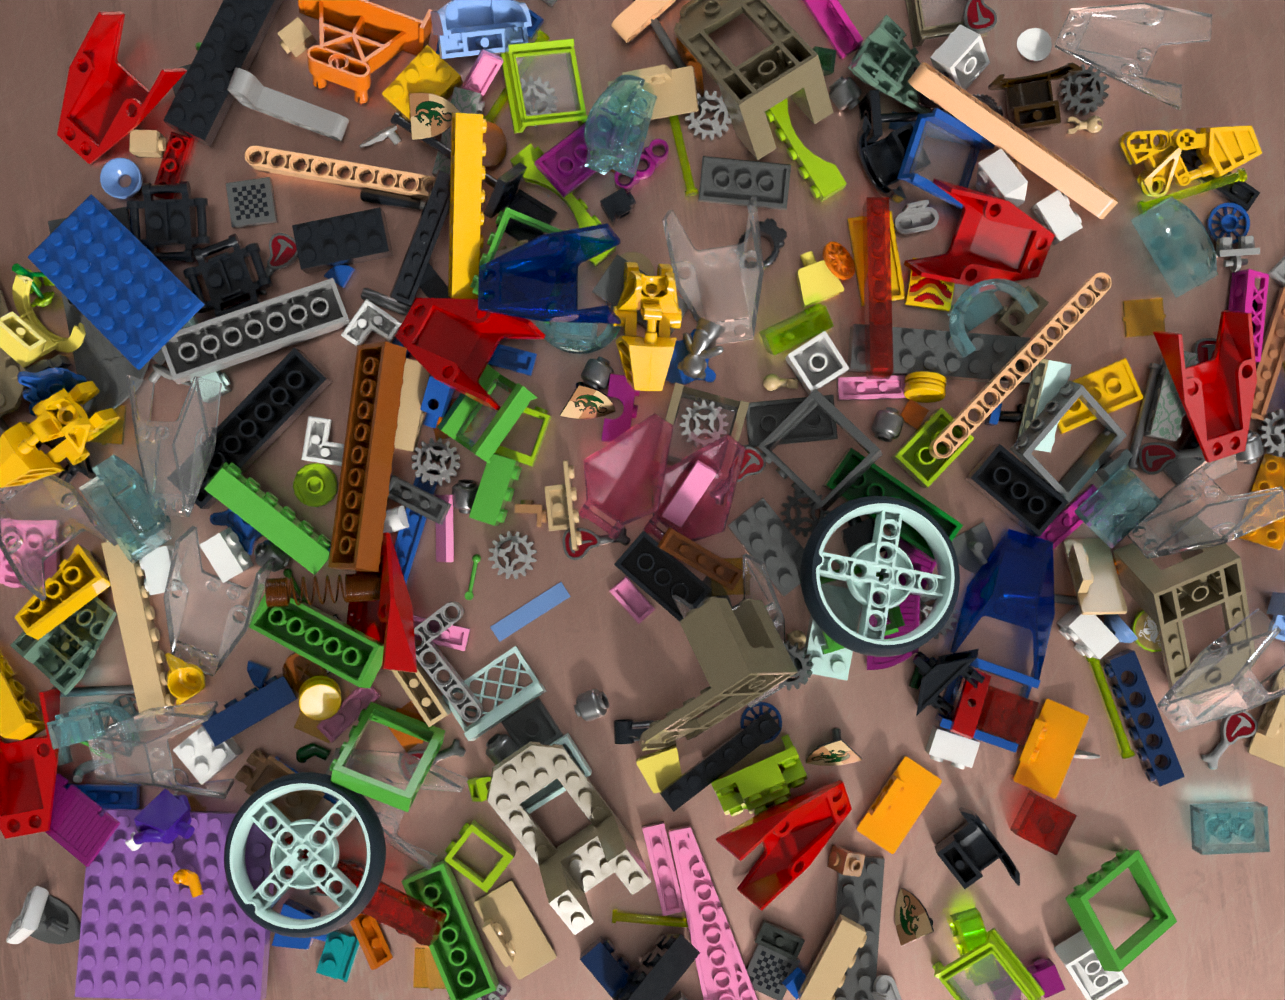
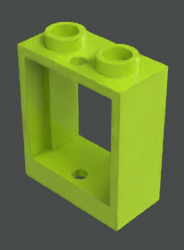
M535 406L534 410L526 407L523 411L525 414L543 420L531 456L503 446H499L495 454L534 467L551 420V416L547 415L548 410Z
M473 820L470 825L466 822L458 833L461 837L458 841L454 842L452 840L445 849L447 855L444 860L487 893L512 861L516 852ZM472 832L502 854L485 879L454 857Z

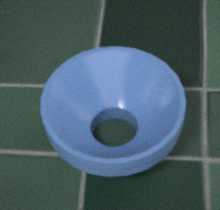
M112 159L101 170V186L107 194L114 198H131L137 194L142 186V173L138 166L129 159ZM124 175L131 177V184L128 187H121L120 179Z
M1104 614V625L1118 638L1119 642L1133 643L1138 639L1118 614Z

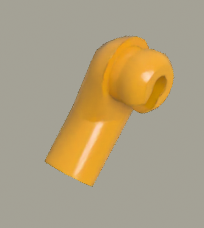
M180 869L174 873L173 881L176 884L182 883L189 886L192 898L204 894L199 876L196 873L187 869Z

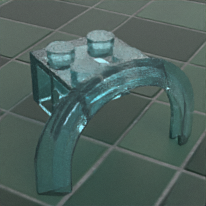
M1007 279L984 280L968 288L957 299L956 303L951 306L952 311L947 314L950 317L949 332L955 347L963 358L976 350L966 333L1004 308L994 294L996 291H1002L1014 297L1026 314L1039 307L1031 294L1023 286Z
M536 294L534 311L543 314L550 296ZM612 305L609 322L599 337H597L599 315L553 309L551 326L550 323L547 324L535 319L537 327L546 335L544 339L557 349L573 354L592 353L604 348L614 340L621 326L612 325Z
M103 701L84 703L67 713L54 716L55 721L47 722V727L53 749L59 748L57 766L73 762L70 745L105 736L102 717L109 715L115 718L122 726L128 747L142 744L134 719L120 706Z

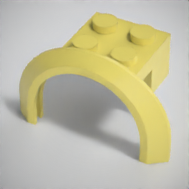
M17 274L13 283L12 294L20 316L18 317L12 311L0 318V348L23 368L53 350L66 353L77 350L82 345L86 335L84 325L81 322L78 324V327L75 325L69 338L60 337L50 332L39 321L31 306L29 294L33 280L30 277Z

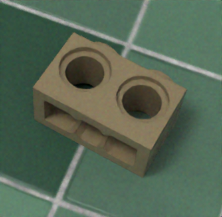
M1029 286L1023 289L1018 288L1011 296L1012 303L1008 307L1004 305L996 315L999 318L995 324L1010 336L1021 337L1049 303ZM1023 298H1028L1031 301V308H1026L1023 305ZM1009 315H1014L1017 318L1016 326L1009 323Z

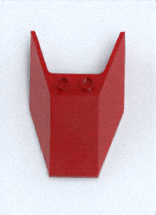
M98 12L69 67L57 135L88 164L95 162L135 129L187 72L185 68L162 69L150 91L130 74L117 59L125 19L123 12Z
M933 179L932 183L963 205V211L949 250L945 254L905 260L904 265L921 277L972 287L1039 277L1055 236L1053 233L1008 200L939 179Z
M416 298L395 335L434 379L496 412L499 411L501 406L479 384V378L499 342L505 338L544 339L546 336L530 320L479 299Z
M1221 311L1213 358L1186 368L1182 334L1154 331L1153 334L1206 462L1210 463L1245 451L1257 383L1252 314Z
M385 532L383 533L378 572H382L380 600L349 602L346 624L384 644L382 669L417 673L412 603L391 535ZM357 571L356 574H357V573H359V574H360V573H361V574H362V573H369V572H367V571Z
M57 688L39 693L46 736L9 743L4 742L0 737V830L5 839L50 830L59 752L60 691Z
M841 780L770 807L716 838V841L740 861L761 842L763 843V854L737 887V890L761 911L812 864L852 810L844 783Z

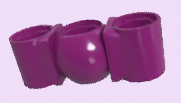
M655 139L648 147L644 148V151L633 154L629 158L628 164L626 163L623 168L616 171L614 176L616 188L618 190L624 188L628 192L634 185L639 183V180L651 177L655 168L668 158L669 148L667 142L662 139ZM656 147H661L665 152L663 155L657 156L652 151ZM639 161H643L648 166L644 170H638L635 165ZM626 175L631 180L628 184H621L618 179Z

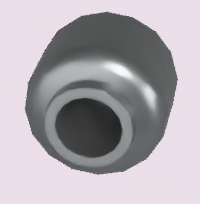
M842 76L829 87L831 90L829 98L839 110H844L847 107L849 110H852L861 102L858 98L862 91L851 77L844 78Z
M602 357L589 359L581 373L583 385L598 390L605 389L609 384L610 374L614 373L613 369L609 366L610 362Z
M887 407L886 410H879L876 413L871 429L877 439L891 442L892 439H897L900 436L904 419L899 415L897 409Z
M1248 430L1245 451L1234 454V459L1244 462V464L1257 462L1258 458L1264 453L1260 435L1252 430Z
M463 479L459 480L452 487L453 507L459 509L460 513L469 514L471 512L479 488L476 481Z
M269 539L259 543L254 551L256 563L272 572L284 569L290 559L287 553Z
M591 689L579 694L574 705L577 716L582 717L585 721H592L604 716L607 708H609L607 696L604 692H600L597 689Z
M496 734L486 744V755L495 765L519 750V747L507 734Z

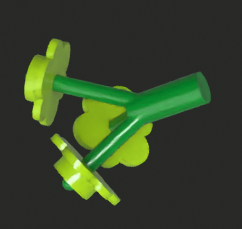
M18 263L12 266V271L16 274L30 277L33 280L30 294L35 291L38 297L34 299L31 306H48L52 302L55 293L54 291H48L42 294L39 290L42 287L39 277H43L45 286H54V284L42 272H32Z

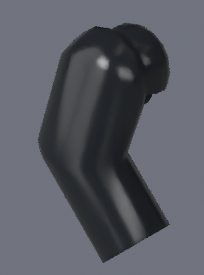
M1018 404L1017 411H1001L999 422L1015 423L1021 421L1025 404Z

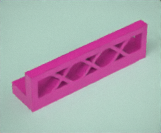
M803 0L840 59L859 49L863 38L838 0Z
M1246 269L1232 272L1228 311L1252 314V321L1256 326L1253 333L1255 361L1261 362L1269 274ZM1255 278L1260 279V287L1258 290L1254 285ZM1254 299L1258 304L1257 311L1252 307Z

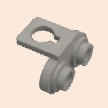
M929 199L908 203L902 209L903 212L895 218L894 227L897 232L903 235L933 229L939 221L938 212L932 207H926L929 204Z
M879 975L875 979L873 984L874 991L871 992L874 1000H902L892 977Z

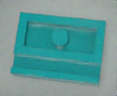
M341 930L329 933L316 973L334 979H341L347 983L360 946L357 937Z

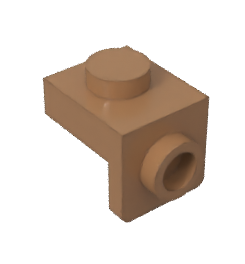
M520 500V504H515V513L537 514V527H543V523H547V509H543V505L534 504V500Z
M832 845L827 867L842 875L860 877L865 855L851 852L838 845Z

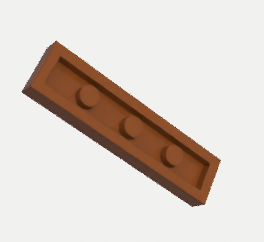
M670 527L657 546L732 591L744 572Z

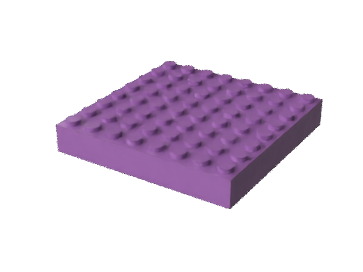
M103 808L99 815L102 817L105 812H108L120 822V825L85 870L75 997L147 1000H264L267 993L271 931L255 923L239 907L229 889L224 869L226 837L237 812L191 811L192 821L190 825L195 830L189 839L179 835L170 844L145 842L139 849L131 851L125 842L132 839L130 835L133 832L138 833L134 818L143 809ZM271 816L269 825L273 829L277 825V820L274 816ZM253 823L249 831L245 849L247 874L254 890L274 871L270 860L273 841L255 823ZM180 869H187L196 873L199 876L204 894L192 898L189 886L182 883L176 884L173 881L174 873ZM271 883L269 885V892L273 895L274 884Z

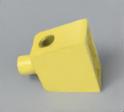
M812 251L800 255L804 267L798 269L795 275L802 308L844 292V287L840 280L831 273L824 260L816 262Z
M676 745L636 758L637 766L653 793L661 792L682 776Z

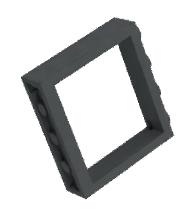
M1068 381L1060 388L1057 395L1046 404L1045 409L1031 422L1027 430L1017 438L1018 440L1010 450L1031 471L1070 503L1127 435L1083 385ZM1079 398L1105 429L1058 483L1031 453Z
M817 389L758 446L763 452L760 456L768 464L773 461L778 466L776 471L784 479L789 477L794 482L791 486L800 495L804 492L809 497L807 502L815 510L820 507L824 512L883 455L881 450ZM817 405L869 454L823 500L772 452Z

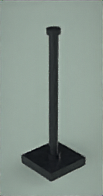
M870 90L861 102L858 103L860 121L864 116H867L872 126V129L867 134V146L875 143L883 135L882 123L916 121L918 114H921L919 112L881 114L879 90ZM998 106V110L1003 111L1002 106Z
M399 111L395 112L391 118V123L394 125L398 124L412 134L411 122L402 117V113ZM434 137L420 139L451 159V149ZM518 163L500 176L498 180L485 172V179L482 181L494 188L484 211L486 216L493 218L510 205L527 169L525 165Z

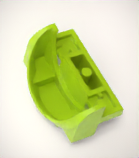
M788 734L781 737L786 750L722 779L717 778L711 783L726 815H738L744 811L743 809H748L750 815L753 813L758 815L773 804L778 805L788 801V798L791 797L790 789L792 787L795 789L805 784L804 780L808 779L807 774ZM781 766L785 768L783 774L781 773L779 768ZM738 787L740 793L735 792L733 788Z

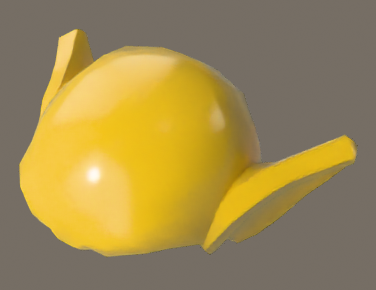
M166 653L165 657L170 668L167 673V686L171 694L176 697V705H181L205 688V675L197 665L185 663L182 659Z

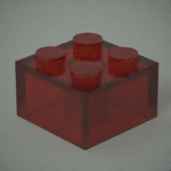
M989 686L976 729L1025 746L1039 702Z
M1030 790L1010 830L1015 835L1057 856L1077 815Z

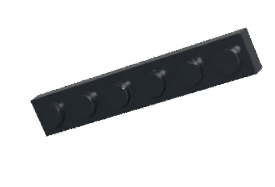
M440 170L437 172L390 293L391 298L411 306L450 208V175Z
M765 711L659 793L672 811H676L776 734L781 728L770 713Z

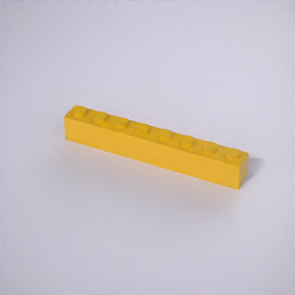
M452 112L448 296L454 299H479L478 295L473 294L474 288L470 286L474 275L479 276V271L482 270L479 263L481 260L480 248H483L484 239L483 235H480V226L484 225V213L481 212V203H484L485 191L481 189L482 180L485 179V166H482V156L486 155L483 133H486L487 122L486 119H483V114Z

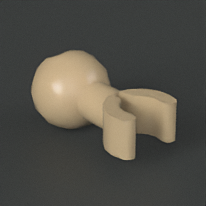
M1096 115L1090 116L1087 120L1080 121L1076 117H1069L1067 119V123L1073 122L1077 125L1073 129H1068V134H1074L1080 129H1087L1090 133H1097L1103 128V120Z
M769 374L764 378L763 385L769 391H775L779 387L798 389V379H783L775 374Z
M795 630L787 634V639L790 641L791 646H794L796 642L798 643V648L805 645L806 635L802 631Z

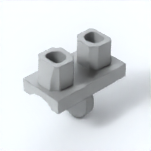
M1253 235L1238 236V249H1232V237L1217 238L1216 250L1211 251V257L1230 256V260H1224L1223 265L1224 267L1230 266L1233 273L1239 272L1242 265L1248 264L1247 258L1241 259L1242 255L1260 254V248H1255Z

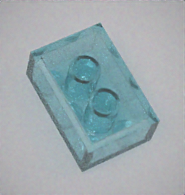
M1124 465L1074 512L1112 549L1163 502L1137 475Z
M1257 801L1190 804L1192 849L1201 855L1270 852L1268 806Z

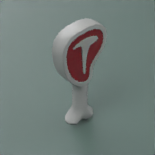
M1231 708L1228 710L1220 726L1221 741L1210 754L1201 755L1202 760L1208 763L1210 769L1218 768V760L1229 745L1234 744L1238 739L1248 738L1256 733L1258 729L1256 719L1241 708Z

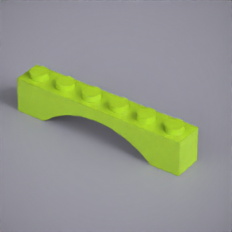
M787 97L765 111L769 123L773 122L778 139L781 142L784 141L788 147L786 150L789 157L793 161L796 160L800 166L798 171L804 180L807 179L809 181L812 195L823 202L843 190L847 183L835 164L824 161L814 155L797 137L788 114Z
M530 143L510 159L511 165L513 167L518 163L525 165L527 169L522 179L526 183L536 184L550 190L567 204L579 226L582 238L581 250L592 264L597 267L616 251L614 244L617 242L609 232L605 234L600 228L602 224L595 215L591 217L586 211L588 207L581 198L577 200L572 194L574 190L563 198L537 169L534 162L544 153L538 146L534 148Z

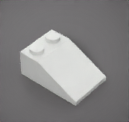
M1083 930L1054 947L1057 955L1086 1000H1103L1129 983L1122 971H1104Z

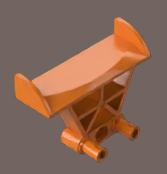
M298 0L299 13L319 20L320 46H312L307 51L308 69L313 76V85L317 87L318 82V88H324L328 80L354 90L356 102L359 101L360 97L361 104L368 101V89L371 85L370 74L401 51L417 56L429 43L432 30L430 11H434L431 9L428 10L422 21L367 0ZM350 51H353V52H354V55H355V58L350 57V56H347V55H344V54H347V53H349Z

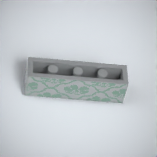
M454 87L450 103L461 113L483 114L485 102L481 93ZM451 127L442 133L440 141L450 149ZM439 151L437 152L432 171L434 177H436L438 170L449 175L451 171V159Z
M1184 351L1185 368L1198 364L1196 353ZM1162 356L1160 365L1163 368L1159 371L1143 436L1165 442H1174L1181 436V421L1186 412Z

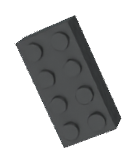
M761 498L729 523L727 527L779 593L785 596L801 584L800 567L804 548L766 500Z

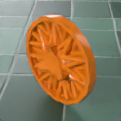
M835 241L827 243L823 248V258L828 269L839 279H850L855 273V264L852 256L840 243Z

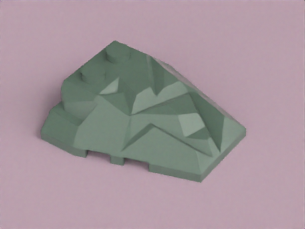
M885 15L872 33L862 42L847 68L864 83L895 98L921 114L930 113L931 109L918 105L917 91L908 82L914 74V67L918 68L921 64L916 58L919 52L915 47L912 49L908 47L903 40L907 36L903 29L888 15Z
M96 596L39 640L26 635L23 631L10 646L44 673L59 691L67 695L83 678L117 613Z

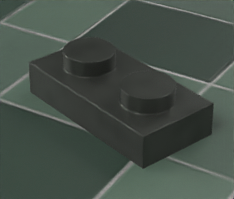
M763 920L754 941L796 961L805 939Z

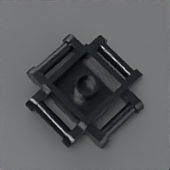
M189 181L165 185L143 183L142 193L144 201H127V209L130 210L131 233L160 261L185 260L186 262H194V246L210 244V237L207 235L206 219L208 199H191ZM181 193L182 199L154 200L153 194ZM194 207H197L198 237H196ZM139 209H145L146 239H141ZM185 246V251L157 253V248Z
M232 234L228 239L208 247L193 249L199 266L183 270L192 292L205 304L197 313H205L215 309L216 317L260 303L259 291L273 285L271 278L267 277L259 254L260 248L258 243H251L242 248L236 234ZM230 247H233L234 252H232V253L225 252V253H223V254H220V255H217V256H215V257H212V258L208 259V262H207V260H206V257H207V256H210V255H212V254H215V253H218V252L223 251V250H225V249H228V248H230ZM249 256H251L257 272L258 282H256L248 260ZM203 275L211 298L207 302H205L197 276Z

